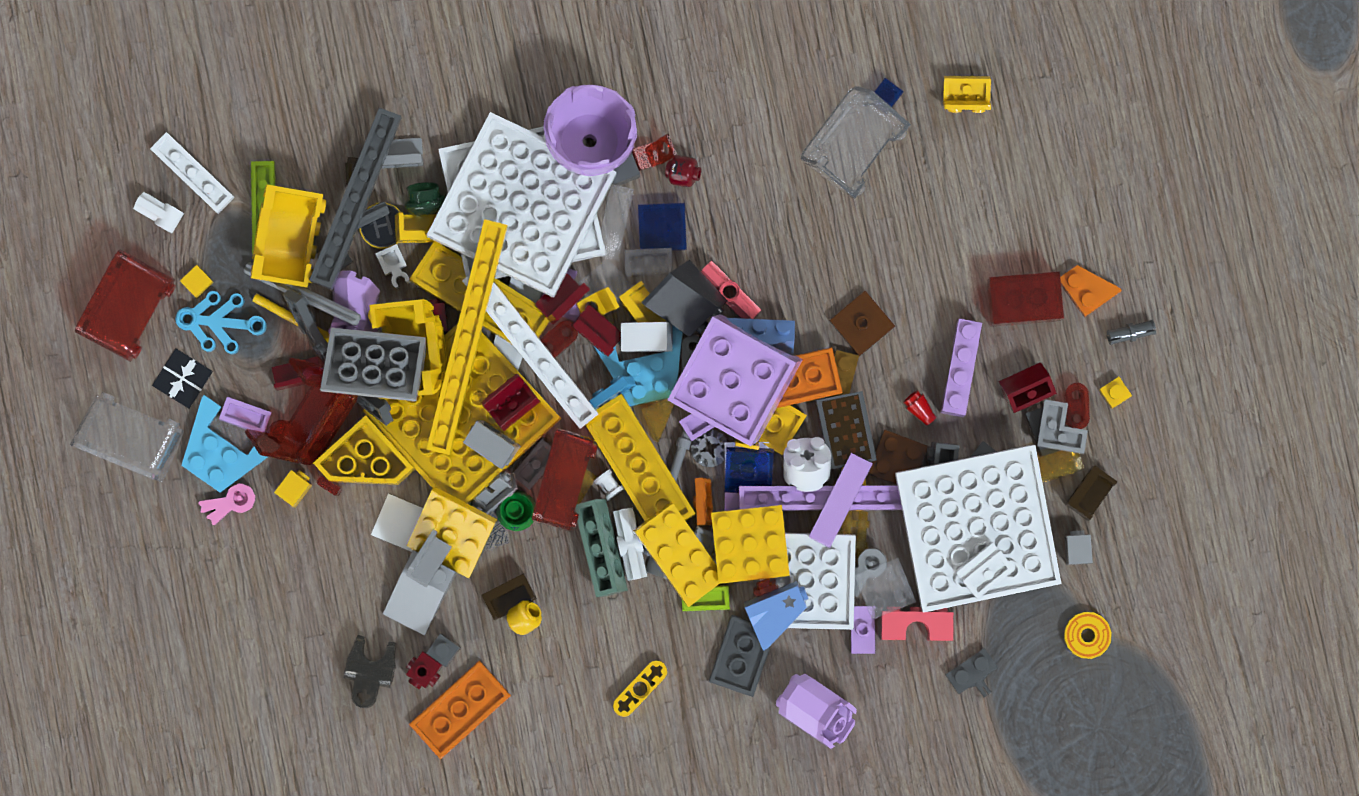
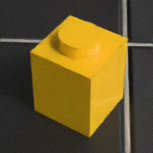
M291 470L274 493L296 508L312 487L308 482L310 477L300 470L297 473Z

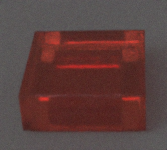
M322 476L316 482L317 485L335 496H339L343 490Z

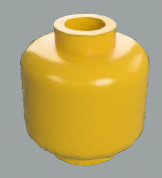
M524 600L519 602L507 613V622L510 629L519 635L530 633L541 624V610L537 604L531 601Z

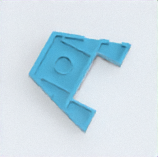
M672 325V351L619 362L616 346L608 357L594 347L613 379L620 375L623 377H633L636 385L623 394L630 407L669 398L678 381L683 333Z
M203 395L181 466L221 493L266 458L277 452L280 447L261 435L249 454H245L209 428L222 407L206 395Z

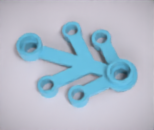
M210 291L206 298L194 308L184 307L177 312L175 320L178 327L185 331L191 330L200 341L202 349L206 352H212L216 348V342L212 338L207 337L199 325L209 326L223 343L225 351L229 354H236L239 350V344L232 340L222 327L249 330L250 333L257 336L262 335L267 329L266 321L260 316H253L249 320L223 318L234 308H240L244 305V297L238 293L231 295L229 301L210 316H202L201 314L211 305L216 306L221 302V296L216 291ZM216 294L218 296L217 301L210 302V296ZM235 297H240V304L234 305L233 299ZM186 315H191L192 320L190 323L184 322ZM256 322L262 324L260 330H254L253 326ZM208 340L212 341L210 349L204 347L205 342ZM230 343H235L236 348L234 351L228 350Z

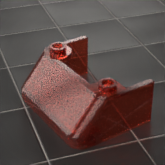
M290 358L289 363L303 383L311 386L290 421L277 420L269 426L266 432L246 429L245 434L262 456L312 465L326 451L356 403L358 396L322 392L320 388L324 367L316 363Z
M556 429L532 516L534 523L571 532L572 527L576 528L579 514L575 513L586 468L590 458H595L598 445H595V439L567 430Z

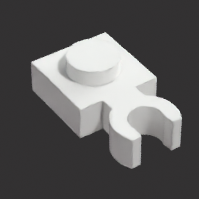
M397 244L375 253L384 274L387 276L392 273L391 281L396 289L399 288L397 284L399 277H404L407 284L410 283L409 276L401 270L407 265Z

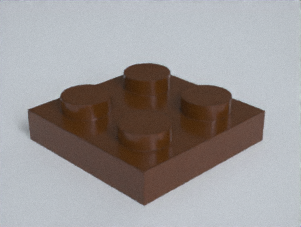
M884 430L875 453L877 460L872 461L868 474L897 485L895 473L920 468L928 445Z

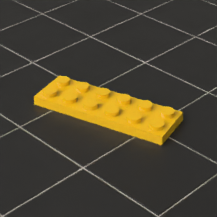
M434 241L409 280L461 313L467 286L462 281L466 278L462 257ZM494 279L495 284L539 338L550 321L534 306L535 303L498 279ZM486 312L483 327L513 345Z
M620 394L596 409L599 414L589 421L586 427L644 521H647L669 503L675 505L684 520L695 515L694 509L624 396Z

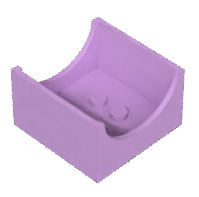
M722 314L712 316L672 390L668 401L751 447L759 441L803 359L785 353L759 340L734 325Z

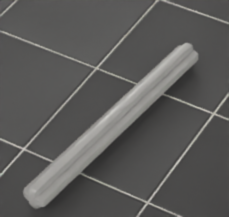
M248 262L244 268L245 274L251 276V266L253 263ZM259 280L282 292L291 289L297 294L301 293L307 299L308 304L354 326L358 325L361 319L360 314L304 287Z

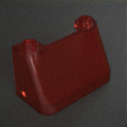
M121 249L118 250L80 317L75 333L131 362L133 358L136 359L142 350L139 339L160 300L166 296L170 297L176 287L174 284L175 279Z

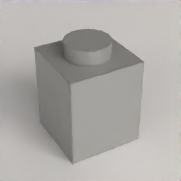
M1070 531V536L1064 537L1066 565L1093 563L1091 535H1085L1084 531Z

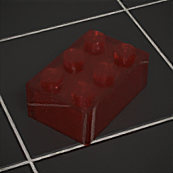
M1060 272L988 278L987 288L991 327L1057 322L1064 319Z

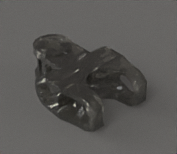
M357 635L354 646L347 658L344 679L354 681L352 690L353 703L360 708H369L375 704L380 686L391 688L396 669V643L388 642L384 656L380 660L370 661L364 654L365 637ZM364 690H367V694L370 695V699H366L365 702L362 703V699L359 698L358 695L359 693H364Z

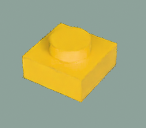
M1120 377L1099 389L1111 409L1132 396Z

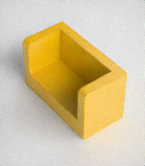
M398 212L395 215L396 243H433L434 240L428 238L427 233L437 214L403 215V212Z
M642 281L619 296V300L636 323L667 322L642 304V301L650 294Z

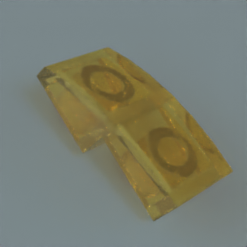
M1058 451L1038 458L1042 482L1085 469L1079 453Z

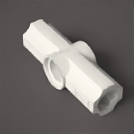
M633 507L613 511L618 536H616L620 556L623 557L627 580L647 577L642 554L644 552L643 545L633 531L637 528Z

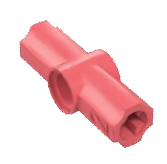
M713 261L701 270L702 274L722 295L723 290L727 287L735 289V297L731 299L726 298L728 301L725 304L740 318L754 319L762 311L740 289L738 284L733 282Z

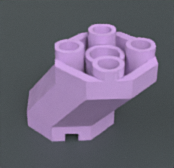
M351 270L340 271L332 290L333 302L360 314L361 319L358 325L354 326L334 316L331 327L378 332V328H372L368 312L370 310L369 305L378 302L380 290L367 277L363 276L362 279L355 277L356 272Z
M798 674L793 675L783 694L776 700V706L779 707V714L830 749L835 747L833 743L841 744L844 742L855 725L852 713L856 714L857 709L806 674L801 676Z

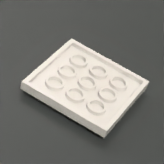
M785 533L790 576L760 579L759 596L797 581L799 587L804 586L809 599L805 600L807 608L788 628L854 630L856 534H837L831 548H828L810 539V533Z

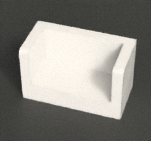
M669 322L621 323V351H672V324Z

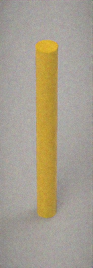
M256 293L252 300L254 303L298 326L290 311ZM317 326L323 338L328 343L330 336L329 332Z

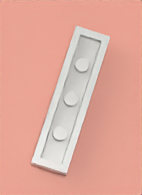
M167 132L150 148L218 214L235 198Z

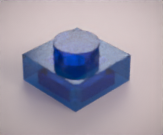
M884 78L871 95V98L890 111L904 91Z

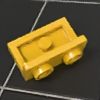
M944 76V109H948L952 113H959L962 110L983 113L985 110H991L990 76Z

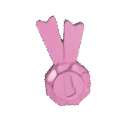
M237 484L228 490L227 496L224 498L199 501L198 503L201 506V513L216 509L206 517L211 520L212 525H216L231 510L244 513L253 508L256 496L251 487Z

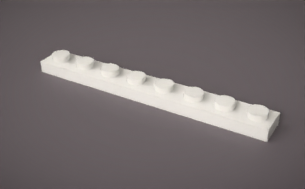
M470 275L462 280L466 286L468 285ZM494 282L486 312L581 429L599 413Z

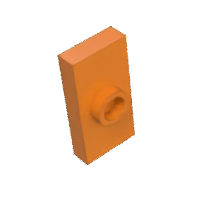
M695 478L696 495L693 497V505L696 509L697 525L710 526L712 525L711 513H713L711 478Z

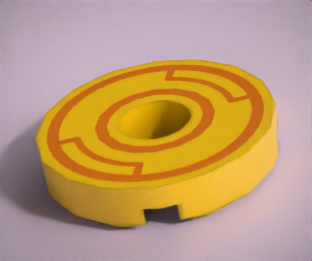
M1082 612L1068 621L1064 629V640L1072 654L1080 658L1093 659L1101 656L1108 649L1111 643L1112 632L1109 623L1102 616L1094 612ZM1088 628L1093 631L1094 638L1091 642L1083 641L1081 633L1084 629Z

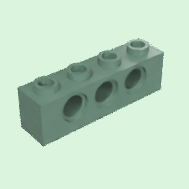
M595 499L574 505L596 597H605L628 591L606 499Z

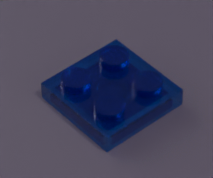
M685 203L638 205L640 252L687 250Z
M726 447L724 492L739 493V486H772L774 449L759 448V450L743 447Z

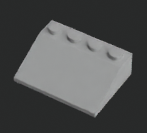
M331 327L320 390L322 392L416 401L422 379L421 371H423L425 363L426 337Z

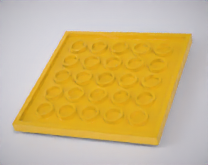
M458 323L444 335L446 343V369ZM482 331L450 455L426 449L442 385L435 394L417 396L416 401L385 399L391 407L389 412L393 418V421L387 426L368 411L363 410L432 488L436 487L467 504L473 501L500 472L503 473L561 419ZM446 370L440 375L442 381H444ZM519 374L541 402L503 431L489 412L482 406L481 402L489 394L502 386L509 378ZM476 421H486L521 446L508 466L505 465L503 469H500L463 443Z

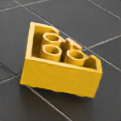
M366 415L313 463L329 481L341 483L399 485L415 470Z

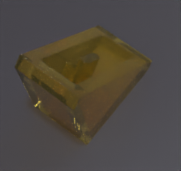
M668 399L641 409L655 443H659L675 405L668 401Z

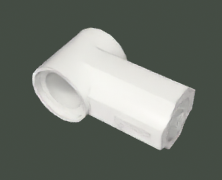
M145 192L138 197L133 208L155 221L156 225L170 233H173L184 215L183 212L168 203L164 204Z

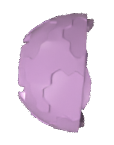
M598 85L572 86L567 88L548 107L544 119L546 145L553 158L562 167L571 172L584 176L608 173L624 163L634 148L637 138L635 111L632 105L614 90ZM586 138H592L596 141V145L586 147L583 141Z

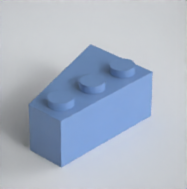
M727 318L750 335L785 353L793 355L795 321Z

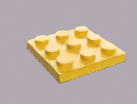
M434 487L406 546L419 552L434 529L437 531L436 537L452 546L442 565L470 578L497 519Z
M782 505L711 513L719 584L790 576Z

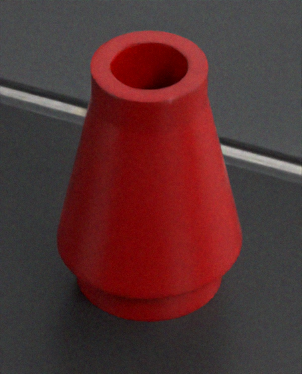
M918 390L910 394L903 401L906 405L905 409L921 420L926 426L937 418L924 394H920Z

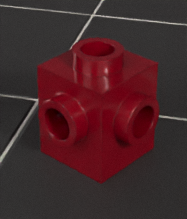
M422 651L418 658L413 657L406 666V669L409 670L406 675L410 677L408 682L418 689L421 687L427 688L429 685L433 687L441 677L438 672L443 665ZM423 667L427 670L425 676L420 674V669Z

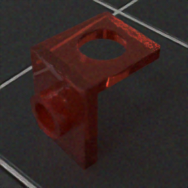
M665 134L655 142L635 147L632 150V155L639 171L665 164L677 155L669 134ZM664 142H665V143L667 144V146H668V149H669V153H668V154H666V152L664 151V147H663Z
M767 578L757 582V586L753 587L754 596L759 597L767 592L778 589L776 579L770 581Z

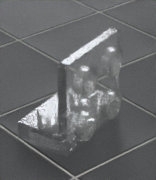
M898 558L855 575L856 582L872 619L916 602Z

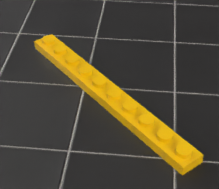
M484 219L427 450L447 455L451 454L508 228L506 224Z

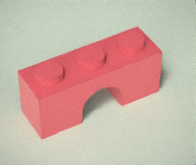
M886 607V611H881V640H906V629L909 624L921 622L927 628L928 641H953V612H948V608L924 613L921 607H910V612L901 611V607Z

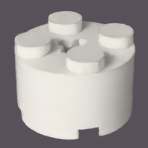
M820 437L788 441L787 447L784 450L783 477L788 485L791 483L796 486L797 490L804 492L816 491L822 488L823 484L829 481L831 471V452L824 443V440Z

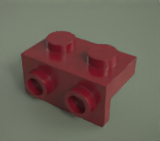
M515 374L496 391L489 394L481 404L499 427L505 431L541 401L519 374Z

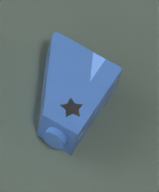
M797 581L744 602L746 612L763 650L768 649L807 608L805 600L809 599L804 586L799 587Z

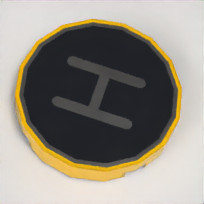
M386 203L390 211L388 215L360 228L364 241L379 250L399 244L396 243L395 215L401 211L389 203Z

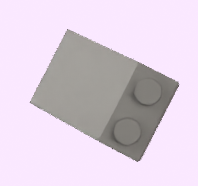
M413 550L383 614L425 635L457 572L441 564L426 588L406 576L409 566L418 554V552Z

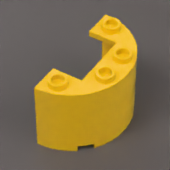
M266 185L263 194L264 203H261L252 256L254 263L251 266V278L308 288V283H312L310 282V277L314 270L311 269L310 259H315L317 246L313 245L314 236H319L321 225L320 222H317V218L320 217V213L324 214L326 200L323 199V194Z
M425 299L369 305L368 318L370 323H372V328L382 327L381 333L426 337V356L424 369L421 371L422 379L418 396L438 392L443 383L440 375L446 370V343L439 315L434 316L431 311L434 310V306Z

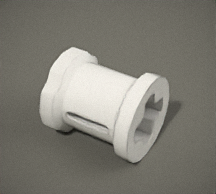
M610 469L594 481L607 495V501L624 489L623 485H619L611 475L612 471Z

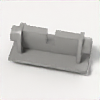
M506 471L504 473L500 472L489 483V487L492 490L485 487L471 502L475 507L481 506V511L486 514L495 510L507 497L512 496L518 489L515 474L512 473L510 475Z

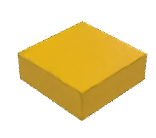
M198 265L180 280L196 298L214 283Z

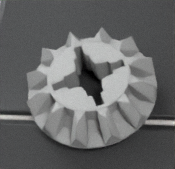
M713 429L709 430L692 441V456L702 466H718L725 460V442L728 441L722 433ZM705 439H708L711 445L720 444L714 449V458L709 452L700 453L706 447Z

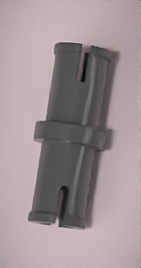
M1153 320L1134 325L1133 323H1128L1126 327L1107 330V335H1109L1107 336L1110 345L1128 340L1134 342L1140 337L1156 335V330H1153L1156 329Z

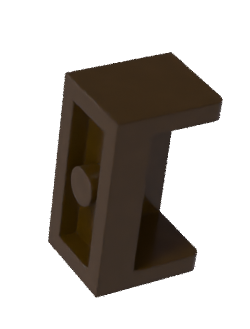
M1094 465L1065 505L1087 521H1090L1094 512L1118 481Z
M524 573L482 594L495 621L507 615L508 611L519 602L524 600L533 602L537 599Z

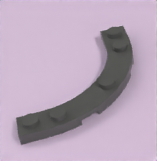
M289 289L283 293L289 309L302 333L307 334L315 346L312 348L325 365L328 344L315 324V316L307 308L308 301L301 293L297 294ZM355 395V400L384 425L387 426L393 421L389 412L391 407L385 399L380 400L378 397Z

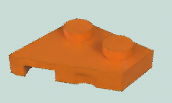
M1078 265L1057 279L1084 317L1122 291L1118 286Z

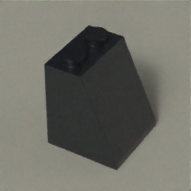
M688 260L670 272L642 301V304L690 337L695 332L701 334L709 324L707 321L712 316L719 315L724 311L722 306L728 300Z

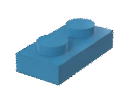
M620 375L610 382L611 386L607 389L602 388L592 394L593 398L589 402L595 409H598L618 395L624 394L634 387L636 382L633 377H623Z

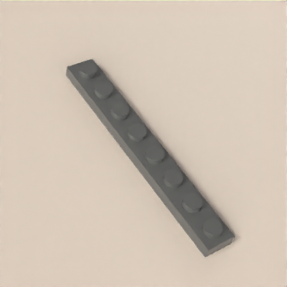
M382 108L378 109L310 277V282L333 290L401 122V115Z

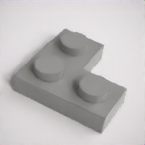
M1044 400L1037 447L1084 454L1088 430L1065 427L1068 403Z

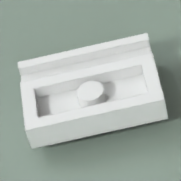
M991 542L955 572L975 598L978 599L1011 573L1014 568L998 550L996 545Z

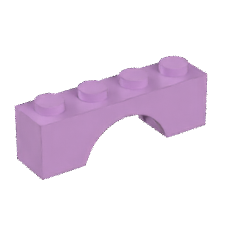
M958 319L956 322L950 368L940 411L942 414L958 417L966 415L982 327L981 322Z

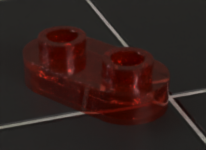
M565 320L558 323L540 339L545 346L551 344L554 347L553 351L550 352L554 358H557L578 337V332L570 326L573 323L571 321ZM569 329L571 335L564 337L562 335L563 330Z
M1073 383L1066 388L1064 393L1065 403H1068L1065 421L1068 427L1083 429L1090 420L1089 391L1085 385ZM1073 391L1080 393L1079 399L1072 397ZM1075 414H1078L1081 417V421L1079 423L1073 421V416Z

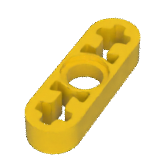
M652 661L615 699L613 708L617 715L626 717L632 714L666 677L667 668L665 664L660 661ZM660 665L662 666L661 673L663 675L661 677L655 676L651 680L655 684L651 687L650 683L642 678V675L646 673L648 677L652 673L651 666L658 667ZM637 682H644L647 685V692L642 696L636 695L633 691V687ZM629 690L631 695L638 699L639 702L635 704L632 700L628 705L630 710L628 712L625 710L620 712L618 710L620 707L618 702L620 700L624 702L629 698V696L625 695Z

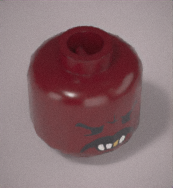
M676 155L672 160H668L665 176L669 178V182L672 185L692 187L695 181L700 180L701 167H698L695 158Z

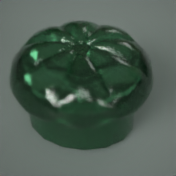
M415 183L406 188L408 200L404 206L411 214L418 216L430 215L440 210L446 197L440 194V188L437 183Z

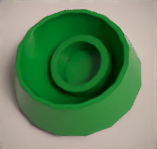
M517 490L512 496L507 497L498 505L496 515L500 524L506 529L523 531L535 521L537 506L529 494Z

